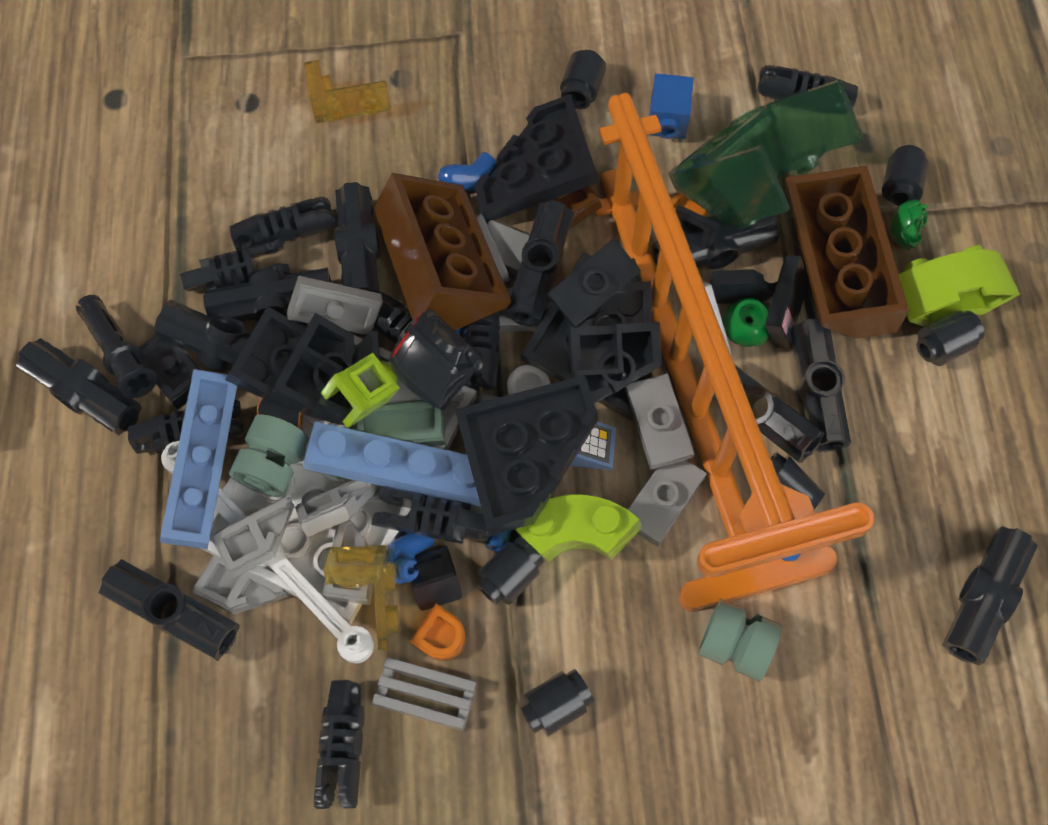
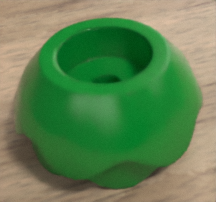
M914 199L897 207L891 223L890 237L900 248L904 250L916 249V245L921 243V229L928 221V215L925 211L928 208L927 204H922L920 200Z
M743 298L733 302L726 309L722 317L726 335L733 343L742 347L761 346L769 338L765 323L770 308L762 301L754 298ZM746 319H750V320H752L753 322H752V323H747V322H746Z

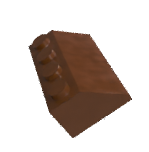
M867 165L786 177L785 186L821 327L855 339L897 333L909 309Z
M392 172L373 209L412 320L423 311L431 308L451 328L458 330L507 308L511 303V299L463 185Z

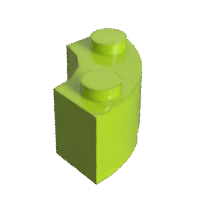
M974 245L961 252L948 254L929 261L926 258L916 259L905 265L903 268L904 272L899 274L909 309L907 313L909 322L923 327L954 311L963 312L969 310L975 314L983 315L1020 295L1001 253L995 250L983 249L981 245Z
M563 495L550 498L534 524L515 530L548 562L562 552L578 548L598 551L612 560L642 529V525L638 517L612 501L589 495Z

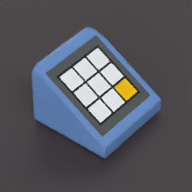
M597 422L570 466L612 470L616 428Z

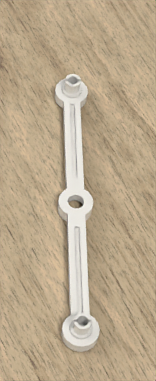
M179 441L168 444L161 455L163 466L171 474H173ZM219 488L215 509L230 525L247 517ZM281 542L276 556L259 566H269L338 639L337 648L343 659L354 664L367 660L374 649V641L370 633L363 627H351L282 554L283 544Z

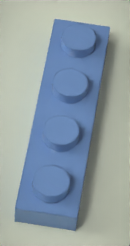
M193 370L160 543L208 549L237 389L236 385L225 380L227 375Z
M314 422L303 469L481 507L466 454Z

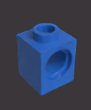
M655 73L649 116L657 115L662 130L661 132L650 134L651 136H660L665 139H686L691 113L694 77Z

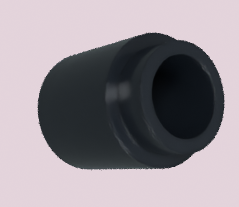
M579 50L574 52L569 59L560 90L561 97L571 94L576 109L588 108L590 103L594 102L597 98L606 71V63L598 53L592 50Z
M904 145L897 148L889 157L882 185V195L891 203L899 206L907 201L920 200L922 198L929 162L921 148L914 145Z
M954 311L919 330L916 343L917 350L925 361L931 362L936 366H943L975 349L979 341L985 336L984 326L979 317L972 311Z
M518 537L513 543L506 542L477 572L481 580L477 587L493 604L497 605L500 601H503L505 604L510 605L540 574L538 568L544 563V559L534 547L521 537Z
M573 669L567 674L561 671L525 693L523 696L527 704L521 707L520 710L534 733L543 730L547 737L587 713L586 707L594 702V698L581 675L576 669Z

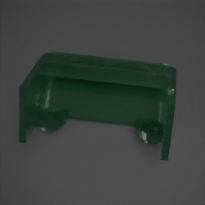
M839 79L743 113L668 173V176L675 190L726 225H736L738 229H742L756 223L761 218L785 213L790 209L778 181L786 172L796 170L797 174L806 173L819 165L818 159L826 152L862 142L865 138L842 81Z

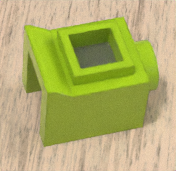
M374 353L346 370L335 374L321 394L327 400L339 390L353 407L352 411L342 421L347 428H350L388 403L400 387L396 383L397 376L391 365L386 361H379Z

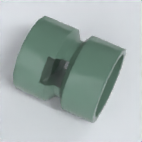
M256 415L244 439L249 447L240 449L229 475L236 482L253 491L276 498L283 497L294 475L290 465L300 461L309 438L305 432L289 422L269 415Z
M720 598L704 633L698 655L720 665L730 660L734 662L736 672L760 682L772 661L780 640L783 625L759 614L749 619L746 617L745 608Z

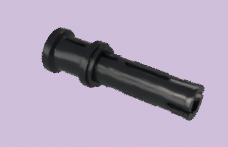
M87 295L82 297L78 301L81 306L76 305V312L85 322L91 335L104 353V367L118 379L117 386L121 394L127 398H139L148 394L156 386L158 378L154 369L143 362V355L139 346L126 340L99 296Z

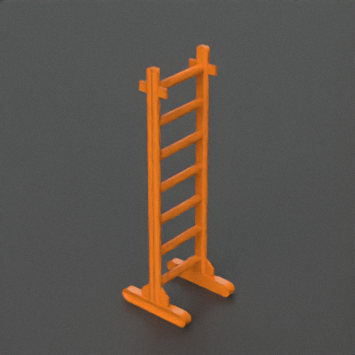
M628 93L613 95L609 100L608 109L614 124L599 128V133L604 145L620 142L617 169L603 172L601 185L606 198L601 199L602 208L595 213L597 217L608 214L613 215L624 249L630 258H635L637 266L641 270L642 281H651L653 322H660L661 351L728 534V538L710 542L702 547L697 557V566L700 572L707 577L687 582L679 593V602L685 610L696 612L716 606L720 598L732 602L824 576L837 563V555L829 545L863 536L872 527L874 514L867 505L858 502L815 513L809 496L780 484L646 136L661 132L662 128L657 115L639 118L632 97ZM633 175L639 190L630 192ZM652 226L660 245L657 266L648 245ZM671 280H673L682 304L678 323L668 299ZM692 335L704 363L700 380H698L688 353ZM714 392L728 427L722 442L709 410ZM737 454L752 491L746 504H744L731 469ZM800 554L794 561L782 560V558Z

